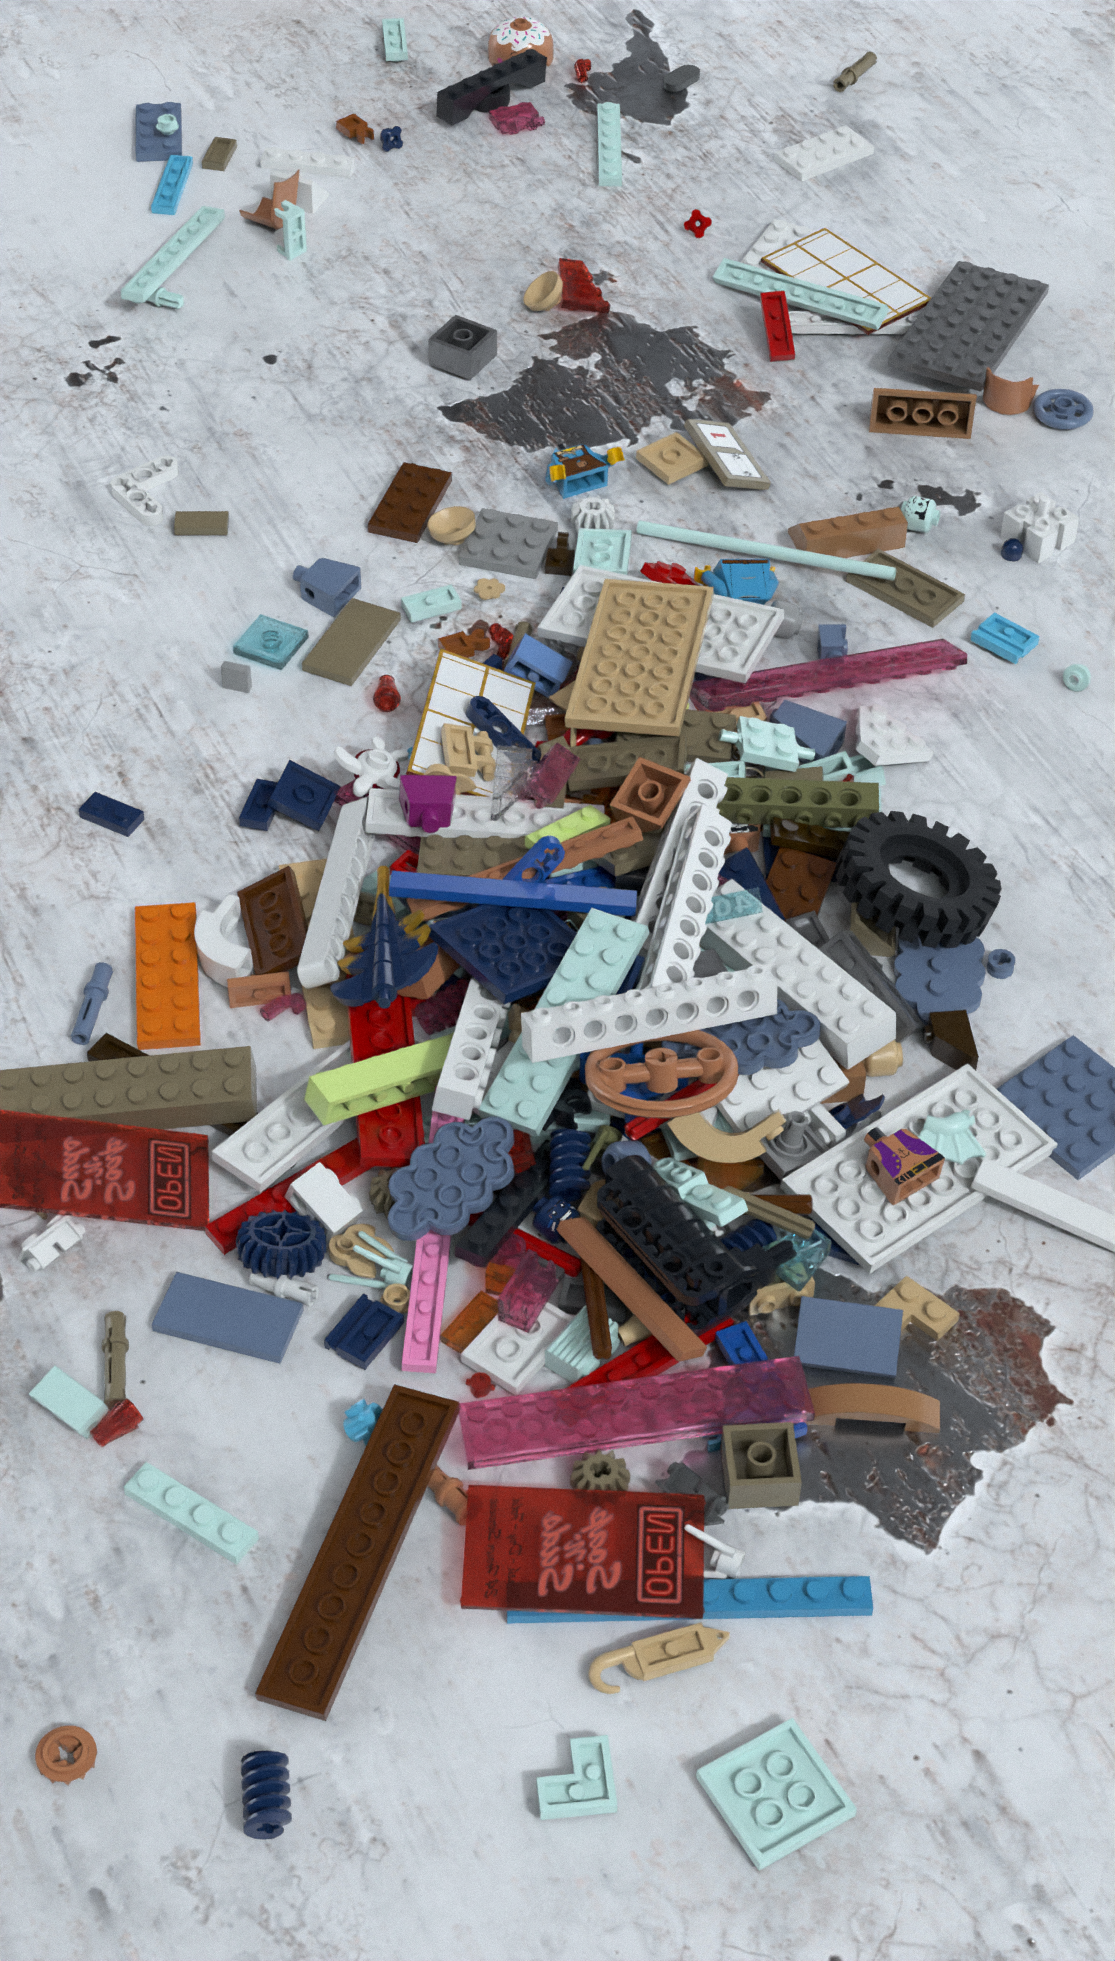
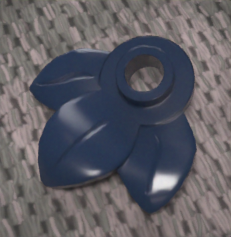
M860 1094L847 1103L835 1106L829 1113L846 1130L853 1124L863 1121L872 1113L877 1112L883 1105L885 1096L882 1094L877 1098L865 1101L864 1095Z

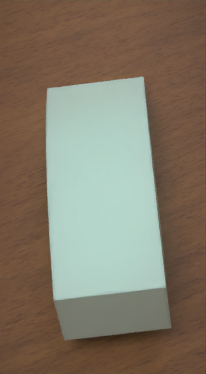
M844 751L797 767L798 769L822 766L824 781L879 783V786L886 785L882 765H873L861 754L849 758L847 752Z

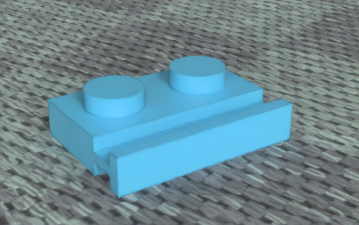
M995 612L979 625L978 630H973L971 633V641L1014 664H1017L1020 657L1023 658L1038 645L1040 637Z

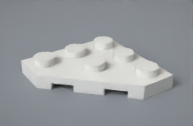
M878 704L859 707L855 715V721H858L855 728L856 738H858L856 750L873 765L930 761L934 751L925 745L926 742L922 738L906 729L907 726L903 722L891 717L885 707Z

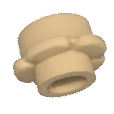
M403 1284L389 1285L384 1290L380 1302L401 1314L407 1313L410 1290Z

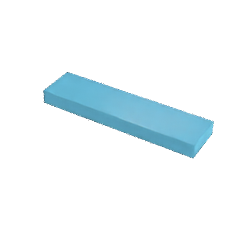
M170 155L151 205L152 213L175 215L193 166V157Z

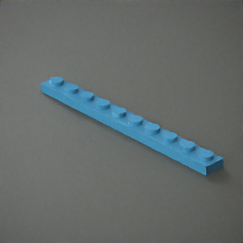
M870 1576L684 1580L683 1607L635 1605V1581H619L618 1585L612 1590H604L601 1582H595L594 1587L597 1589L593 1595H587L586 1582H572L568 1590L563 1593H557L554 1590L553 1583H547L546 1590L548 1589V1594L544 1598H539L538 1583L514 1584L512 1588H508L509 1584H506L507 1598L510 1596L507 1595V1592L514 1587L518 1588L513 1589L509 1593L519 1590L513 1596L520 1595L517 1603H515L517 1596L507 1601V1624L872 1616L873 1613Z

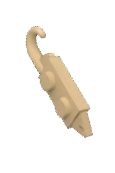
M702 1622L634 1641L630 1646L609 1651L596 1657L591 1663L588 1673L590 1682L598 1691L614 1694L620 1692V1687L607 1685L601 1679V1672L612 1666L622 1664L631 1677L647 1681L712 1662L714 1654L728 1641L730 1632L703 1627Z

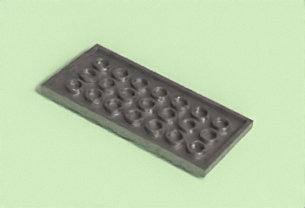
M958 261L890 354L887 366L981 392L985 387L987 367L994 374L1048 294L1049 284L1041 283L1035 279L1030 280L1018 277V275L999 272L990 267H980L967 261Z

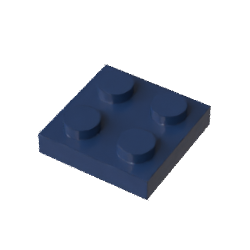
M289 760L267 805L319 832L341 786Z

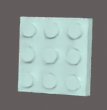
M793 1718L703 1766L696 1773V1778L759 1871L856 1816L857 1808Z

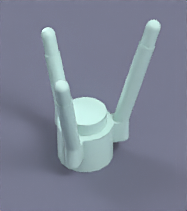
M359 1231L358 1236L388 1258L386 1260L357 1245L353 1247V1250L383 1266L380 1277L384 1278L385 1281L337 1274L329 1275V1279L333 1281L385 1290L392 1284L407 1286L413 1272V1265L408 1263L409 1260L398 1256L363 1231Z

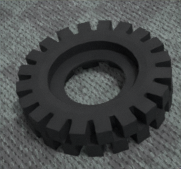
M890 811L888 817L883 812L872 813L869 819L863 817L857 821L836 860L835 869L838 870L836 874L838 885L845 887L842 893L849 903L860 902L856 911L864 918L869 919L878 915L879 919L875 925L878 928L889 933L896 926L899 928L898 938L913 943L918 934L922 946L936 948L939 942L945 948H956L960 942L967 945L973 942L976 936L979 937L986 928L1000 901L1001 896L999 894L1002 888L1001 881L995 879L998 873L993 864L984 863L987 856L978 847L966 850L970 842L969 839L959 832L951 838L946 836L949 827L938 821L935 822L933 828H929L927 826V818L917 814H912L908 822L904 812ZM904 860L912 862V867L927 874L933 872L940 878L939 883L948 894L935 898L906 887L891 875L889 864H901Z

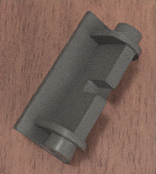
M676 1461L673 1462L667 1469V1473L670 1475L669 1478L655 1481L664 1490L663 1495L668 1500L684 1506L690 1511V1514L694 1511H704V1515L696 1514L692 1517L698 1524L711 1526L725 1522L720 1516L724 1515L729 1508V1504L726 1503V1497L708 1483H704L699 1492L695 1490L702 1478L684 1463L678 1464Z

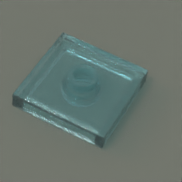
M260 614L235 643L233 654L282 670L309 638L308 630Z

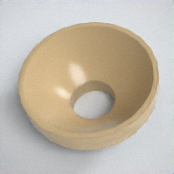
M548 271L537 277L524 294V304L533 311H549L558 305L562 299L561 293L563 289V281L555 271Z
M462 506L444 508L429 518L428 530L431 536L446 545H459L475 529V515L471 509Z

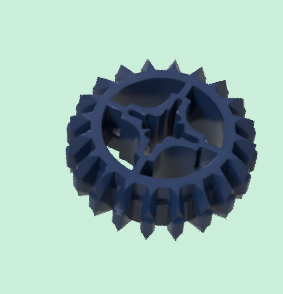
M273 1209L267 1214L259 1212L258 1216H249L248 1221L241 1223V1228L236 1236L238 1260L243 1262V1267L251 1269L252 1274L262 1273L264 1278L273 1276L277 1280L281 1275H287V1278L292 1280V1277L296 1275L304 1277L306 1272L314 1273L315 1268L322 1265V1260L327 1250V1242H325L324 1228L319 1226V1221L311 1220L309 1215L300 1216L298 1211L294 1213L286 1212V1210L276 1212Z

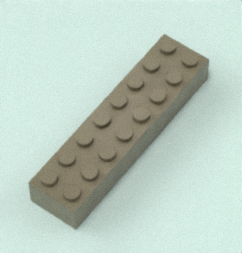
M251 1046L0 1070L1 1145L18 1144L14 1143L16 1141V1124L17 1127L22 1125L16 1130L22 1129L16 1133H21L17 1135V1137L21 1136L19 1137L21 1138L19 1140L20 1143H30L39 1139L34 1137L36 1135L34 1133L36 1131L35 1126H44L39 1131H36V1133L42 1131L43 1133L40 1134V1138H46V1141L246 1122L257 1115L256 1064Z

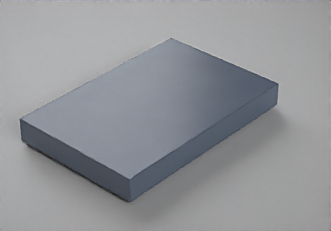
M801 1296L793 1365L895 1379L903 1310Z

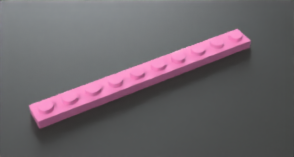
M432 1111L429 1143H433L434 1136L439 1128L451 1122L465 1123V1119ZM430 1230L416 1241L402 1356V1371L436 1373L452 1235H440Z

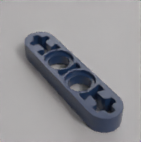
M483 696L473 697L466 709L468 719L480 731L488 733L494 746L528 780L537 782L541 752L489 699ZM493 726L501 728L505 733L496 731ZM512 745L520 747L524 752L516 751L512 748Z

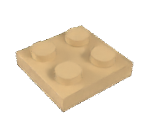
M677 432L636 451V459L668 485L708 466V461L702 452Z

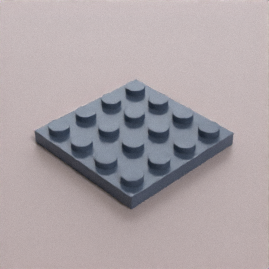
M1074 1035L997 1088L1002 1095L1058 1144L1052 1150V1154L1049 1157L1075 1179L1080 1180L1115 1154V1067Z

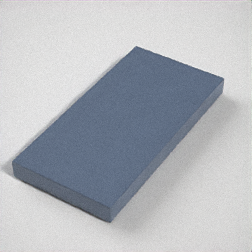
M176 1272L152 1322V1330L281 1364L302 1316L304 1307L303 1303Z

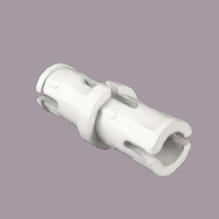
M251 1272L249 1278L251 1286L273 1292L276 1297L284 1299L287 1297L304 1303L307 1306H312L315 1303L310 1297L317 1299L319 1292L317 1285H311L293 1277L290 1280L287 1278V1275H281L277 1280L273 1276L264 1278L262 1273L252 1274Z

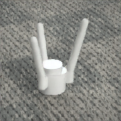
M685 1523L684 1530L715 1548L710 1565L716 1567V1570L684 1567V1576L709 1579H727V1576L736 1579L746 1552L724 1544Z

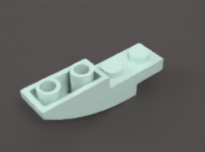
M670 1157L661 1159L654 1164L653 1168L709 1229L715 1225L723 1227L748 1211L743 1198L709 1184L703 1171Z

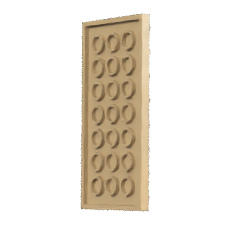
M605 579L565 715V727L679 737L713 601L714 587Z

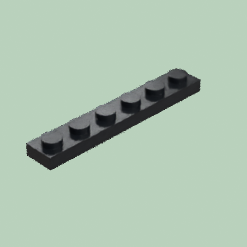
M546 1139L510 1183L455 1246V1257L485 1268L530 1214L538 1201L544 1197L550 1187V1140Z

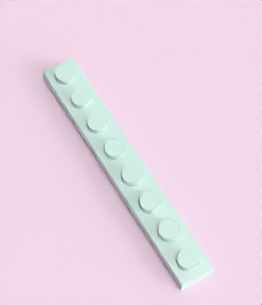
M202 206L121 289V299L130 300L133 303H144L225 219L224 209Z
M723 258L713 275L715 283L759 296L760 293L785 291L787 304L875 330L879 329L889 312L887 304Z

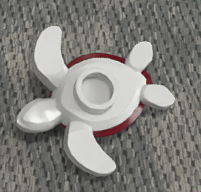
M374 737L371 742L373 749L363 750L355 757L339 746L335 748L333 755L343 768L354 774L356 780L353 785V794L358 797H364L369 793L370 788L399 790L400 779L397 778L400 774V765L398 762L407 760L409 753L399 749L390 753L384 750L385 742L379 737Z

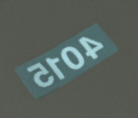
M759 888L712 897L713 907L707 915L705 924L763 913Z

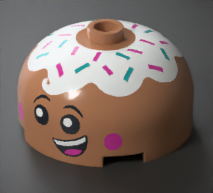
M512 17L503 20L495 26L489 36V62L493 66L528 49H534L547 57L546 66L549 67L553 62L554 56L552 35L543 23L533 18Z

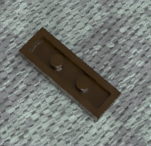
M773 817L770 824L772 845L832 858H838L850 834L847 831H837L823 828L819 825H809L795 822L791 819Z

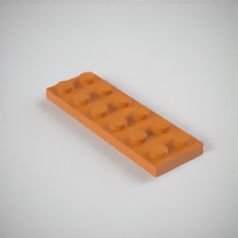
M195 902L135 906L138 1050L201 1046L198 953L194 934L197 920Z

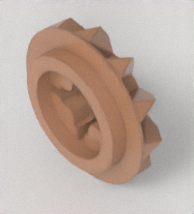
M68 1725L51 1730L40 1740L36 1749L35 1760L40 1774L47 1777L52 1784L58 1781L64 1782L69 1786L73 1780L78 1778L84 1780L90 1768L95 1767V1759L98 1753L95 1740L89 1732L83 1728ZM59 1747L67 1753L75 1751L73 1753L74 1764L68 1763L65 1759L60 1761Z

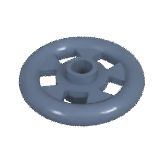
M1069 389L1045 391L1035 399L1033 404V411L1036 417L1042 423L1057 429H1076L1082 427L1092 419L1094 413L1093 405L1086 396ZM1044 408H1051V412H1045ZM1076 412L1082 414L1079 417L1074 416Z

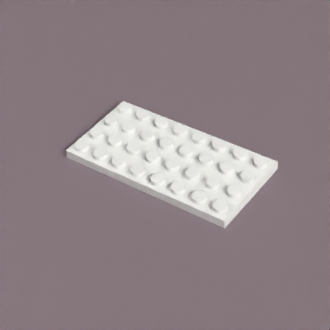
M580 565L537 627L538 636L585 647L605 579L661 582ZM714 594L695 672L734 682L746 683L782 623L784 609Z
M966 1064L783 1178L780 1188L786 1194L812 1195L813 1210L808 1215L870 1274L989 1196L971 1188L972 1182L983 1161L982 1157L970 1158L962 1165L944 1160L939 1179L893 1206L866 1170L865 1165L870 1147L864 1142V1138L870 1130L878 1127L888 1137L900 1129H907L915 1136H918L923 1130L928 1115L944 1118L955 1112L961 1113L963 1110H969V1116L974 1115L975 1123L969 1126V1130L986 1152V1156L983 1158L1020 1174L1050 1156L1052 1150L1058 1144L969 1064Z

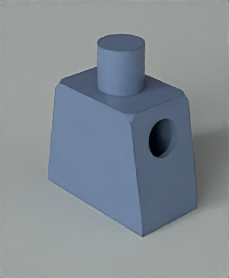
M319 558L310 568L298 565L293 572V580L300 582L301 598L305 602L335 617L361 589V569L355 565Z

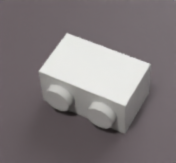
M320 1162L292 1182L285 1195L288 1202L301 1216L309 1215L311 1220L319 1221V1226L324 1228L327 1245L332 1237L343 1234L348 1227L355 1225L363 1212L358 1199L352 1193H347L339 1184L336 1174L332 1170L326 1169Z

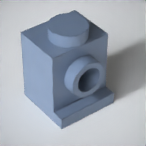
M820 624L818 626L816 646L819 667H842L843 656H847L848 641L845 639L846 624Z

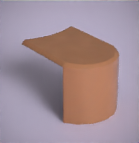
M298 169L294 175L283 182H274L273 200L262 197L260 205L254 214L239 210L241 216L274 229L283 228V219L275 215L274 209L278 208L284 211L281 207V202L285 200L296 205L300 170Z
M987 367L983 401L987 407L995 412L1008 415L1020 414L1030 408L1039 385H1033V377L1018 382L1000 378L994 375L990 368Z

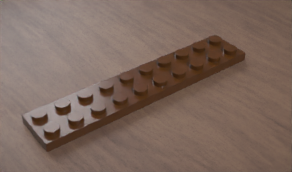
M394 1384L257 1687L255 1696L258 1701L323 1721L327 1720L461 1408L458 1401Z

